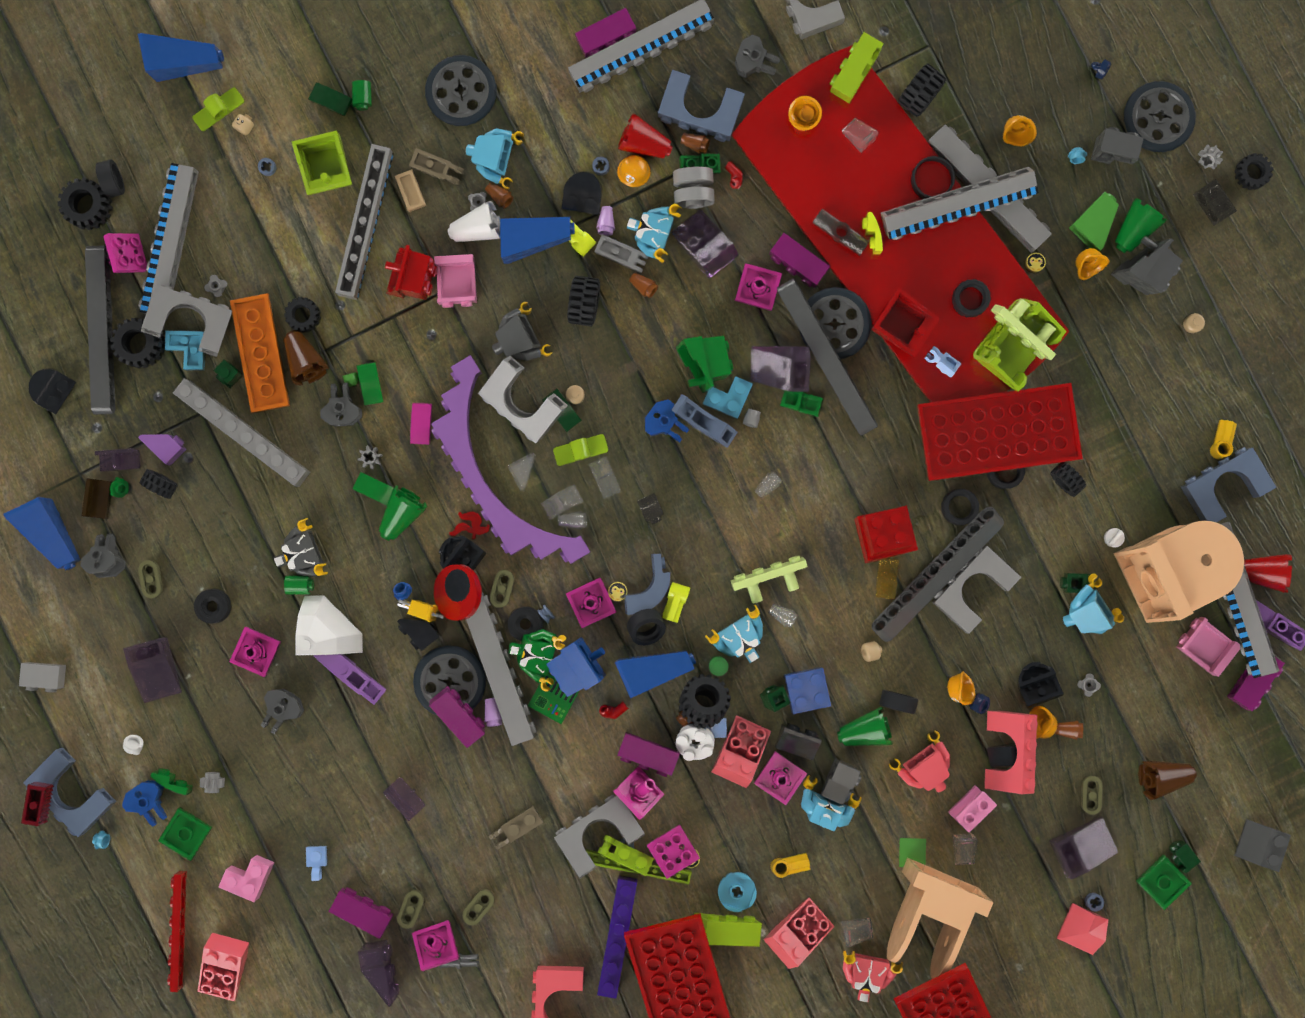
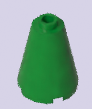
M1135 198L1115 239L1116 248L1124 254L1126 251L1132 252L1141 244L1140 241L1144 236L1149 237L1167 220L1150 205L1146 204L1143 206L1141 204L1142 200Z
M395 486L379 527L380 536L388 541L390 539L395 540L426 510L427 504L419 502L421 498L404 487L399 490L398 486Z
M879 707L841 726L840 731L837 732L839 742L843 743L844 746L892 745L893 742L889 740V738H892L888 718L883 717L882 713L885 712L884 708Z

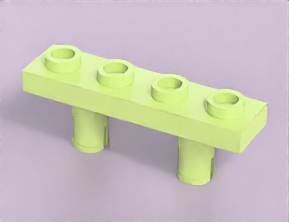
M1020 298L1011 311H1008L1003 306L994 305L991 309L996 315L994 318L1001 324L1005 323L1009 327L1007 330L1010 333L1022 338V344L1028 348H1033L1035 350L1033 353L1042 360L1044 358L1049 360L1054 358L1056 354L1045 342L1056 328L1046 322L1041 330L1034 335L1020 322V317L1030 306L1028 302Z
M794 556L789 558L788 562H775L770 565V568L764 570L763 568H757L752 571V574L746 576L744 573L739 574L730 581L734 591L747 588L752 603H758L763 600L758 585L760 582L784 576L788 591L799 589L795 572L808 567L804 557Z

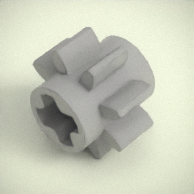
M1206 145L1204 150L1198 153L1201 156L1198 163H1201L1204 169L1208 167L1215 169L1217 164L1223 161L1220 158L1223 151H1220L1217 145L1214 147Z
M367 445L365 451H359L362 455L361 458H358V461L364 462L363 468L370 465V468L374 469L375 464L381 465L379 457L383 455L376 453L377 447L371 450L370 446ZM370 454L372 455L374 460L368 461V458L366 456Z
M206 772L205 777L200 778V787L205 788V793H219V788L224 787L225 778H220V772Z

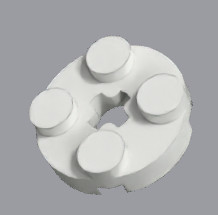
M694 724L681 728L676 738V748L685 760H701L712 755L715 738L708 728L705 730L700 727L701 725L695 727ZM692 740H695L696 742L700 743L692 744Z

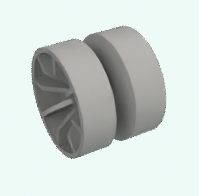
M686 167L673 171V185L681 188L674 191V204L688 209L713 205L715 203L714 189L708 188V186L714 183L713 169L707 167Z

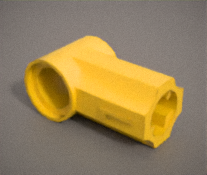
M1219 420L1214 444L1210 448V454L1213 458L1222 459L1232 454V443L1237 426L1233 421ZM1219 445L1224 447V454L1219 452Z
M807 853L785 858H775L771 862L770 868L777 877L783 878L790 874L810 870V863ZM778 863H784L785 865L782 872H776L775 870Z

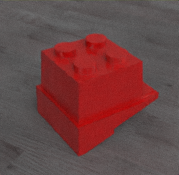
M410 245L399 248L395 262L387 261L385 264V269L392 270L386 294L400 298L409 296L427 300V296L431 295L433 289L431 284L432 277H436L438 270L435 261L431 256L412 251Z
M898 288L871 330L915 358L940 318L904 290Z
M907 505L857 516L854 519L865 564L918 550Z

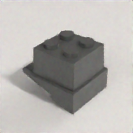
M1144 236L1140 242L1147 247L1131 260L1127 259L1111 275L1124 285L1129 284L1145 295L1162 293L1168 289L1171 278L1179 272L1180 264L1183 260L1168 249L1174 241L1173 239L1153 242Z

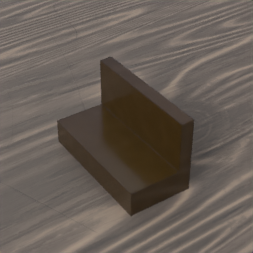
M86 479L81 516L108 519L112 481Z

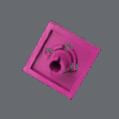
M108 233L103 236L108 251L107 260L110 259L107 262L112 266L113 273L147 271V262L139 234Z
M745 263L735 301L772 311L782 273Z
M601 577L566 593L581 628L617 612Z
M246 626L229 662L262 677H266L281 641Z
M775 751L754 781V784L784 805H787L807 775V772Z
M640 767L635 768L613 791L639 820L665 795L656 786L654 780L650 779Z
M680 824L646 845L666 879L700 859Z
M449 920L412 932L421 971L460 959Z

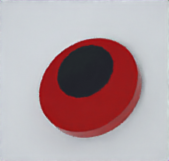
M455 564L445 567L438 574L434 584V600L439 612L447 619L454 621L466 620L475 614L482 597L478 576L466 565Z

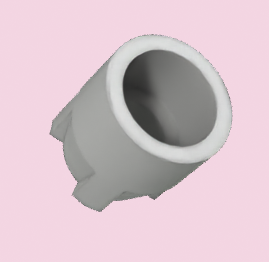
M748 409L743 424L757 428L761 412Z

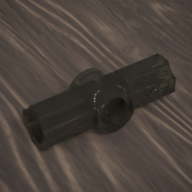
M823 209L813 221L815 226L830 235L835 242L843 244L859 256L870 242L852 230L847 223L839 221ZM842 228L845 230L846 235L840 237L837 235L836 230Z

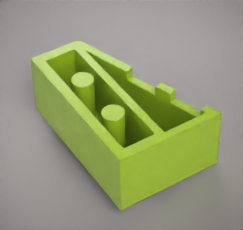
M863 32L859 41L854 42L851 47L849 58H845L839 68L842 70L839 75L835 74L832 78L830 92L850 104L878 58L884 43Z
M701 913L710 945L760 947L762 923L756 920V917L746 915L742 918L735 915L723 916Z

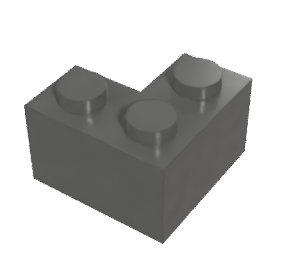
M1115 127L1106 128L1096 138L1091 160L1110 164L1113 160L1134 164L1139 159L1144 138L1139 137L1134 132L1124 133Z
M835 758L821 789V796L842 805L845 801L848 802L852 793L850 789L853 790L854 786H858L861 781V771L857 767Z

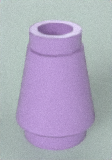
M610 206L601 207L596 227L599 235L611 236L613 231H615L613 208Z
M495 698L485 700L484 722L487 723V727L502 725V718Z

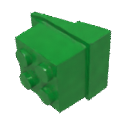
M724 336L683 339L676 346L684 366L689 367L694 379H688L689 387L699 386L701 392L706 393L714 387L713 382L724 380L732 374L733 363L728 358L727 353L729 352V343L727 340L725 341Z

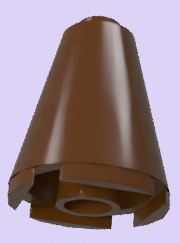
M295 330L288 332L284 338V344L293 383L301 386L303 385L302 382L308 381L310 384L325 376L327 373L326 369L329 370V367L305 336Z
M1143 761L1144 764L1139 766L1138 771L1140 786L1144 785L1146 791H1143V793L1150 800L1158 799L1194 783L1197 777L1195 768L1190 764Z

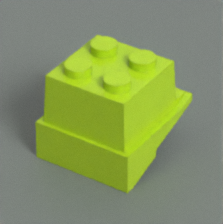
M337 130L291 141L307 195L352 185L341 136Z

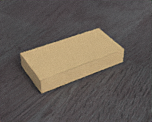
M413 169L396 175L395 178L408 212L425 207L426 203Z

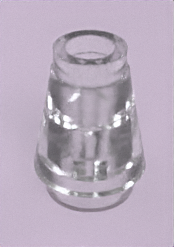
M772 471L766 474L754 491L763 498L781 487L780 484L783 481Z
M577 511L559 515L558 525L582 530V528L587 527V514Z
M773 604L768 612L785 628H792L798 617L794 610Z

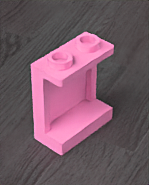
M473 254L434 256L435 265L438 266L437 303L442 305L443 308H451L453 304L469 307L473 306L472 303H477L475 257Z
M1205 617L1195 618L1190 624L1191 628L1187 634L1184 633L1179 638V644L1176 647L1212 676L1219 677L1240 650V644L1225 636L1211 625Z
M974 785L948 813L966 831L970 832L997 804L984 791H981Z

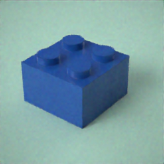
M822 667L784 675L793 714L831 706Z

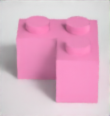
M256 855L251 859L246 871L231 865L225 870L219 888L255 902L261 896L274 862Z

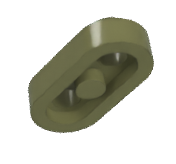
M152 560L143 561L138 568L142 593L147 598H157L163 592L159 565ZM150 566L153 568L152 573H148V567ZM153 585L156 587L155 592L151 591V586Z
M501 570L495 576L490 602L497 608L505 607L509 603L514 585V575L510 571ZM503 576L508 577L507 583L502 582L501 579ZM499 594L504 597L502 602L497 600Z
M1094 775L1084 777L1081 783V808L1090 815L1099 813L1102 808L1103 785L1102 781ZM1093 781L1094 786L1089 788L1088 783ZM1089 801H1093L1092 807H1088Z
M480 890L466 906L462 914L465 923L476 925L493 906L495 897L490 890ZM482 896H487L489 900L487 902L482 901ZM470 911H475L476 916L471 917L469 914Z
M419 890L409 891L404 898L397 916V922L402 928L409 929L417 922L425 900L423 893ZM416 896L418 902H413L412 897ZM405 915H410L411 920H406Z

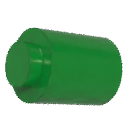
M356 80L352 82V105L357 110L365 111L368 110V107L372 106L370 81Z
M285 576L284 591L286 595H309L314 590V580L309 576Z
M714 656L710 659L708 667L713 675L722 676L728 670V662L722 656Z

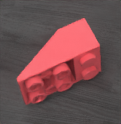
M736 715L711 772L747 788L754 777L771 731Z
M808 897L776 925L763 940L787 968L791 969L799 967L835 926Z
M212 933L204 946L197 992L235 1001L247 959L249 942Z

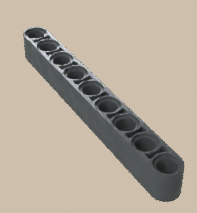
M106 245L86 246L90 398L91 410L94 415L115 413L113 350L111 349L113 342L110 341L111 337H113L110 265L107 262L110 259L107 260L108 251Z
M793 278L777 287L780 297L858 433L862 436L877 428L876 420L795 279Z
M993 507L984 508L874 620L872 630L882 641H891L1002 528L1004 520Z

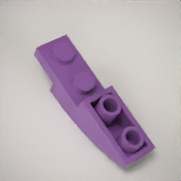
M1256 600L1266 632L1301 651L1305 646V630Z
M344 654L313 655L330 672L373 705L386 691L385 687L356 666Z

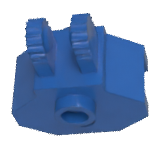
M669 399L656 402L645 417V432L651 436L664 433L681 442L682 438L671 431L672 427L676 425L686 433L689 429L675 417V413L672 411L674 403ZM659 413L660 417L655 418L653 415Z
M147 780L125 794L122 803L125 811L139 813L140 816L144 815L152 827L157 825L156 819L151 813L152 809L155 810L162 820L167 818L161 806L162 801L160 800L164 787L156 781Z

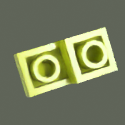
M868 212L866 218L862 220V229H865V235H873V237H870L869 247L873 249V254H881L883 244L880 228L873 213Z

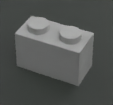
M34 662L21 663L19 686L26 687V690L38 691V688H45V692H57V689L64 688L66 665Z

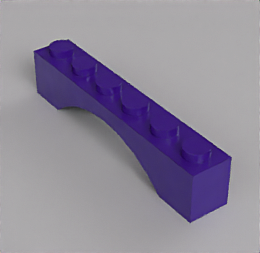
M618 876L598 996L617 998L626 948L624 932L629 931L637 878Z

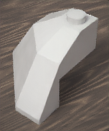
M324 595L304 596L297 620L296 655L363 653V633Z

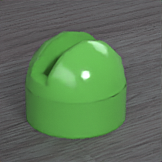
M357 372L342 376L344 382L348 383L349 387L356 386L359 382Z

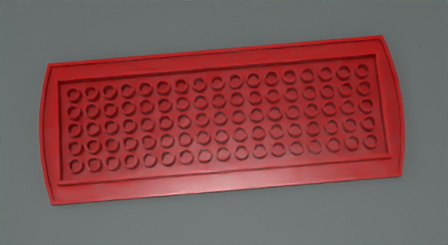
M853 45L821 58L785 80L744 118L732 133V138L826 264L830 266V269L844 288L853 291L866 303L873 326L898 288L904 290L940 318L915 358L882 337L929 402L1002 393L1010 390L1011 388L973 357L976 348L998 322L994 318L996 315L991 311L994 305H1000L1008 309L1014 301L1020 298L1036 301L1067 331L1063 335L1062 340L1069 333L1068 328L980 211L975 216H963L958 221L944 222L936 228L928 227L922 229L917 234H905L897 240L887 237L881 212L923 200L913 190L911 184L912 172L922 159L930 156H939L873 68L868 72L850 104L830 92L832 87L830 82L835 74L839 75L842 69L839 67L845 58H849L851 54L849 51ZM801 96L814 98L822 109V117L818 125L806 131L796 129L791 124L788 115L792 102ZM927 161L916 169L915 182L921 192L929 196H936L948 191L951 184V176L943 164L936 161ZM956 179L950 191L961 188ZM868 212L873 213L880 228L883 244L881 254H873V249L869 247L870 237H873V235H865V229H862V220L866 218ZM976 279L988 287L991 301L988 308L982 314L976 317H965L955 310L952 304V295L962 282ZM968 287L961 292L960 302L969 310L976 309L982 303V294L978 289ZM1061 341L1058 344L1046 345L1054 351ZM933 346L937 347L943 354L947 352L961 363L951 378L936 367V362L930 363L926 361L925 356L928 353L934 356L930 352ZM1036 356L1023 373L1028 376L1046 358L1042 360Z

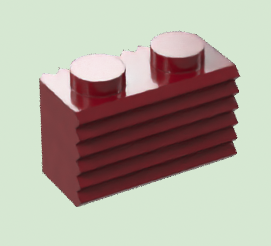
M41 782L28 784L21 824L40 826L48 822V811L51 806L50 799H52L51 795H53L52 791H54L52 789L54 787L53 784Z

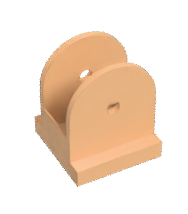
M1197 521L1188 525L1170 527L1133 546L1113 553L1146 623L1176 621L1193 614V611L1231 592L1241 579L1244 569V555L1238 539L1228 528L1212 521Z
M907 858L902 873L909 880L910 885L890 934L887 959L893 963L901 959L910 944L922 914L944 923L936 942L931 960L930 976L933 979L952 968L975 912L988 917L993 901L980 888Z

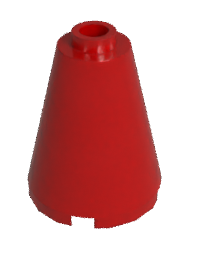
M633 113L628 120L630 124L625 127L618 149L662 159L665 156H669L673 148L670 145L671 141Z
M1283 554L1244 559V566L1251 583L1288 593L1287 587H1290L1292 566H1288V560L1292 561L1291 555Z

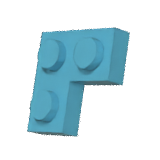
M165 331V350L184 351L183 369L204 370L205 353L198 351L204 331Z
M735 376L728 393L713 387L707 392L703 405L738 419L753 383Z

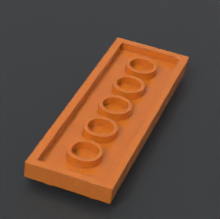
M269 294L230 300L251 413L290 406Z

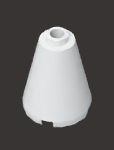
M485 202L452 222L450 228H448L450 239H454L455 242L499 239L500 216H496L494 213L497 209L493 202Z

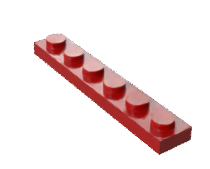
M178 871L171 878L173 896L170 899V907L173 909L169 920V926L172 927V935L169 937L171 954L168 957V966H171V970L167 979L170 992H178L183 988L187 871Z

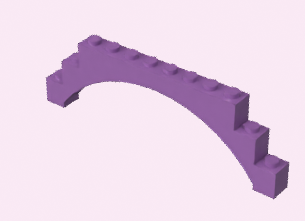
M471 355L451 367L453 372L450 374L455 382H460V384L441 395L443 407L446 411L450 410L451 412L431 423L433 426L431 431L436 439H441L443 443L441 448L446 456L450 454L453 459L451 464L455 471L461 472L463 476L461 481L466 488L470 487L473 492L471 497L475 504L481 505L483 510L480 512L486 521L490 520L493 525L491 527L493 534L496 538L498 536L501 538L503 543L500 545L504 552L514 555L531 544L533 547L530 550L534 557H539L542 560L561 548V557L565 563L569 561L570 564L589 554L590 550L581 536L577 538L559 536L530 525L506 508L489 488L475 460L469 431L472 393L477 378L482 372Z

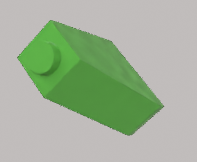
M1104 192L1069 227L1089 248H1095L1098 251L1104 248L1119 206L1116 198L1112 194Z

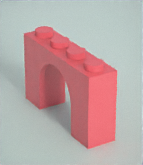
M987 711V730L1008 734L1016 744L1017 759L1009 770L999 768L985 769V789L1016 794L1034 793L1037 715L1008 711Z
M538 965L537 971H533V983H536V991L532 992V1003H535V1010H532L531 1018H549L545 1012L544 1004L552 993L561 990L583 991L584 967Z

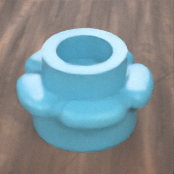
M1076 147L1069 152L1068 158L1071 163L1080 164L1085 162L1087 152L1083 148Z
M103 830L96 833L93 837L92 843L95 849H106L110 843V835Z

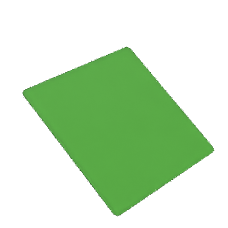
M900 838L899 867H904L907 858L926 865V839Z

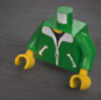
M541 629L523 635L521 644L511 642L509 654L517 655L520 668L537 683H541L543 691H549L551 688L546 685V682L553 685L554 680L552 678H544L548 676L549 672L547 663L553 659L555 649L560 650L565 647V644L560 643V641L564 642L566 637L564 635L557 637L556 634Z

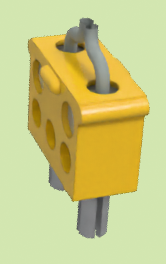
M406 600L398 601L397 605L408 609L407 614L427 620L428 622L436 621L437 617L444 618L443 615L438 613L437 605H431L419 600H411V602Z

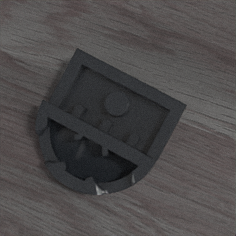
M582 171L577 172L568 179L563 190L561 209L592 214L600 213L603 188L594 174Z
M42 369L31 377L29 381V394L35 403L57 414L76 381L56 369Z
M464 536L450 537L440 547L441 561L439 563L443 569L449 565L461 564L470 567L474 571L487 553Z
M1032 662L1022 669L1018 678V689L1027 709L1064 695L1057 680L1056 672L1051 666L1048 667L1041 664V662Z

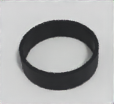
M930 156L922 159L916 165L911 175V184L919 197L923 199L933 197L921 192L915 182L916 169L927 161L939 162L948 169L951 176V184L946 192L952 189L955 182V173L947 160L937 156Z

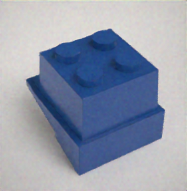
M582 637L560 650L561 654L547 663L549 672L555 677L561 691L567 697L583 688L585 690L589 689L606 676L596 660L605 654V650L601 647L592 653Z

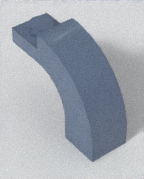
M683 394L672 408V411L687 424L728 448L737 434V431L730 425L709 414Z
M651 554L653 577L649 587L641 593L624 595L625 614L632 615L640 610L652 609L665 596L670 583V572H662V569H665V559L661 557V554Z

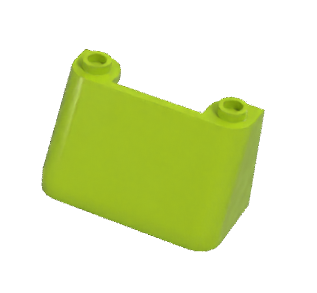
M1021 298L1028 302L1030 306L1020 317V322L1034 335L1041 330L1046 322L1050 323L1056 330L1045 343L1048 345L1058 344L1067 331L1039 302ZM1019 299L1014 301L1007 310L1011 311ZM997 322L976 348L973 357L1010 388L1019 392L1027 383V376L1023 372L1035 359L1036 355L1033 353L1035 350L1022 344V338L1010 333L1007 330L1009 327L1005 323Z

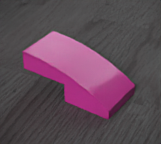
M412 403L410 444H430L432 404Z

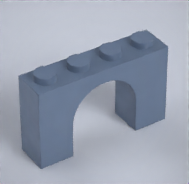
M672 70L658 111L660 121L666 124H671V122L678 124L684 130H689V128L696 130L700 135L707 136L709 134L715 136V139L721 142L730 141L745 93L726 88L719 110L711 117L697 118L692 116L684 106V98L690 83V75Z
M1242 447L1234 452L1235 456L1219 460V465L1212 468L1210 466L1202 470V475L1199 477L1192 476L1185 480L1186 484L1181 486V489L1200 521L1218 522L1227 517L1214 493L1217 479L1225 472L1238 475L1244 481L1253 498L1261 497L1276 488L1253 447L1247 449Z
M59 748L23 783L26 786L33 782L53 784L54 787L52 789L54 791H52L53 795H51L52 799H50L51 806L49 809L54 813L53 816L57 821L63 822L68 827L67 830L70 834L80 837L117 801L102 788L97 790L80 807H70L64 804L58 796L57 784L60 777L76 760L64 748Z

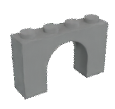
M786 0L788 5L786 6L787 14L793 18V29L796 35L799 34L800 39L844 23L845 16L839 0L818 8L806 7L799 0Z
M156 284L141 331L160 338L170 313L179 308L193 309L201 315L205 323V331L198 351L217 357L232 310H229V307L223 304H212L210 300L199 297V299L192 297V294L186 291L177 292L172 290L173 288L169 285L161 284L160 286Z
M509 356L500 363L478 394L484 402L491 404L499 415L506 417L513 427L521 430L528 440L537 443L543 439L568 405L553 393L547 397L535 413H526L518 409L511 398V387L524 370V367L513 357Z
M983 546L961 571L947 583L948 585L934 596L935 599L932 601L967 634H970L982 619L963 601L962 587L964 582L970 576L981 573L990 577L1004 591H1009L1021 578L988 546Z
M614 794L604 800L605 804L601 807L596 805L588 811L589 815L582 818L580 816L573 820V825L568 829L563 827L556 832L557 836L554 837V840L579 879L596 868L582 843L583 834L591 824L599 821L611 823L617 828L628 846L645 836L644 831L629 808L618 796L615 797Z

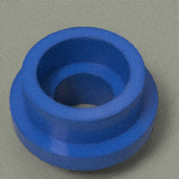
M405 582L396 584L393 589L394 597L397 600L407 599L412 592V587Z

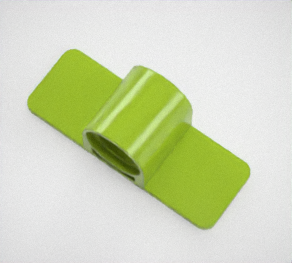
M235 87L221 96L216 93L212 94L204 100L205 108L193 115L192 118L200 130L205 131L242 105L245 100Z
M600 434L590 438L577 439L569 442V444L555 447L553 452L557 465L562 466L608 452V446L605 436Z

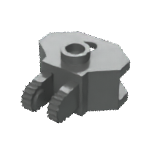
M751 35L741 42L735 58V67L738 76L744 78L755 72L760 73V71L774 75L776 69L763 64L764 60L779 64L780 58L767 53V50L763 48L760 37Z
M343 383V397L338 398L336 384H331L329 403L320 410L321 419L334 427L352 426L362 418V409L352 403L348 383Z
M102 534L96 536L94 547H91L90 552L81 559L80 566L87 573L94 574L98 578L116 577L125 569L126 561L118 555V550L115 549V535L107 534L106 539Z
M285 688L268 691L264 697L268 710L261 726L265 728L270 723L272 717L275 718L277 722L271 730V733L275 735L287 719L301 717L304 712L301 699Z

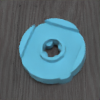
M730 872L720 881L718 896L726 909L733 912H741L751 907L755 902L757 895L755 883L747 874ZM740 887L742 895L738 894V896L735 897L734 892H732V889Z

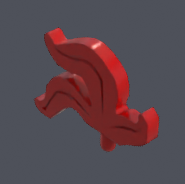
M472 511L464 514L459 512V517L462 520H470L472 527L461 522L455 527L453 532H449V535L456 536L461 531L466 530L472 533V539L474 540L476 534L481 535L489 532L490 525L487 524V527H480L482 518L476 512Z

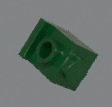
M223 360L213 370L217 373L216 378L229 389L243 376L227 360Z
M1064 573V577L1060 579V588L1064 589L1065 593H1079L1086 584L1089 585L1088 578L1091 574ZM1073 579L1076 581V586L1074 587L1071 586Z
M772 685L759 694L764 707L773 712L790 704L784 686Z
M1182 840L1175 841L1169 846V851L1173 854L1171 858L1182 872H1189L1201 862L1186 842Z

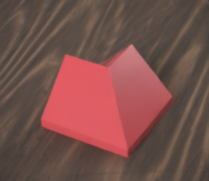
M1072 903L1057 939L1093 955L1106 942L1108 919Z

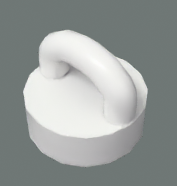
M1117 528L1109 529L1104 535V541L1110 547H1119L1125 540L1123 531Z
M137 735L127 736L123 742V749L129 754L139 755L143 748V739Z

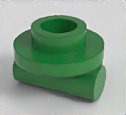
M115 477L110 486V495L122 498L128 493L129 484L126 480Z

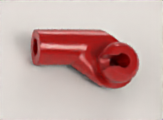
M729 161L724 168L731 174L730 187L739 189L743 183V172L732 161Z
M622 701L616 707L602 705L599 708V712L604 718L617 719L629 708Z

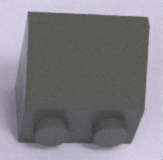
M1246 819L1234 856L1279 872L1291 835Z

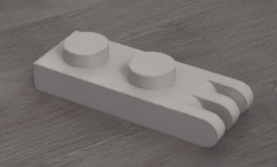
M603 234L594 251L598 255L639 273H642L643 269L636 265L645 266L646 264L640 257L648 259V256L643 252Z

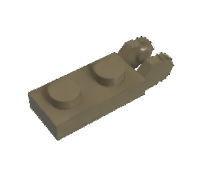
M417 148L409 164L410 168L443 181L447 180L456 185H460L461 181L456 177L449 176V170L451 169L458 174H464L465 172L463 168L452 164L450 161Z
M533 805L501 825V828L491 833L489 838L491 840L502 832L505 833L507 838L495 845V848L498 850L536 828L544 821Z

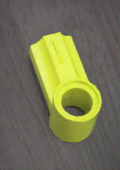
M574 223L575 234H571L569 242L584 257L596 244V241Z
M672 582L662 618L678 623L690 587Z

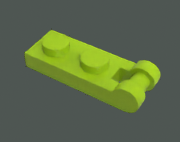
M605 835L602 847H599L597 853L646 877L654 858ZM611 845L616 847L614 854L609 852Z

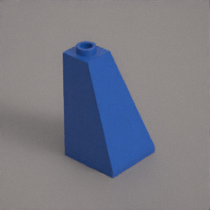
M144 33L138 34L145 72L156 82L223 68L224 55L222 50H219L215 44Z
M570 217L500 219L501 258L504 264L512 263L570 241L571 234H575L574 223H571Z
M37 497L3 514L57 569H65L66 571L76 567L75 563L81 561L52 499Z
M686 650L622 658L616 660L615 664L630 698L694 670L693 665L696 664L693 654H688Z

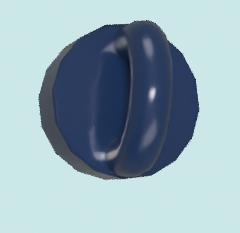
M1106 59L1102 64L1099 62L1091 64L1092 69L1097 71L1095 77L1101 80L1106 76L1111 66V62Z
M977 693L969 707L978 714H984L990 706V698Z

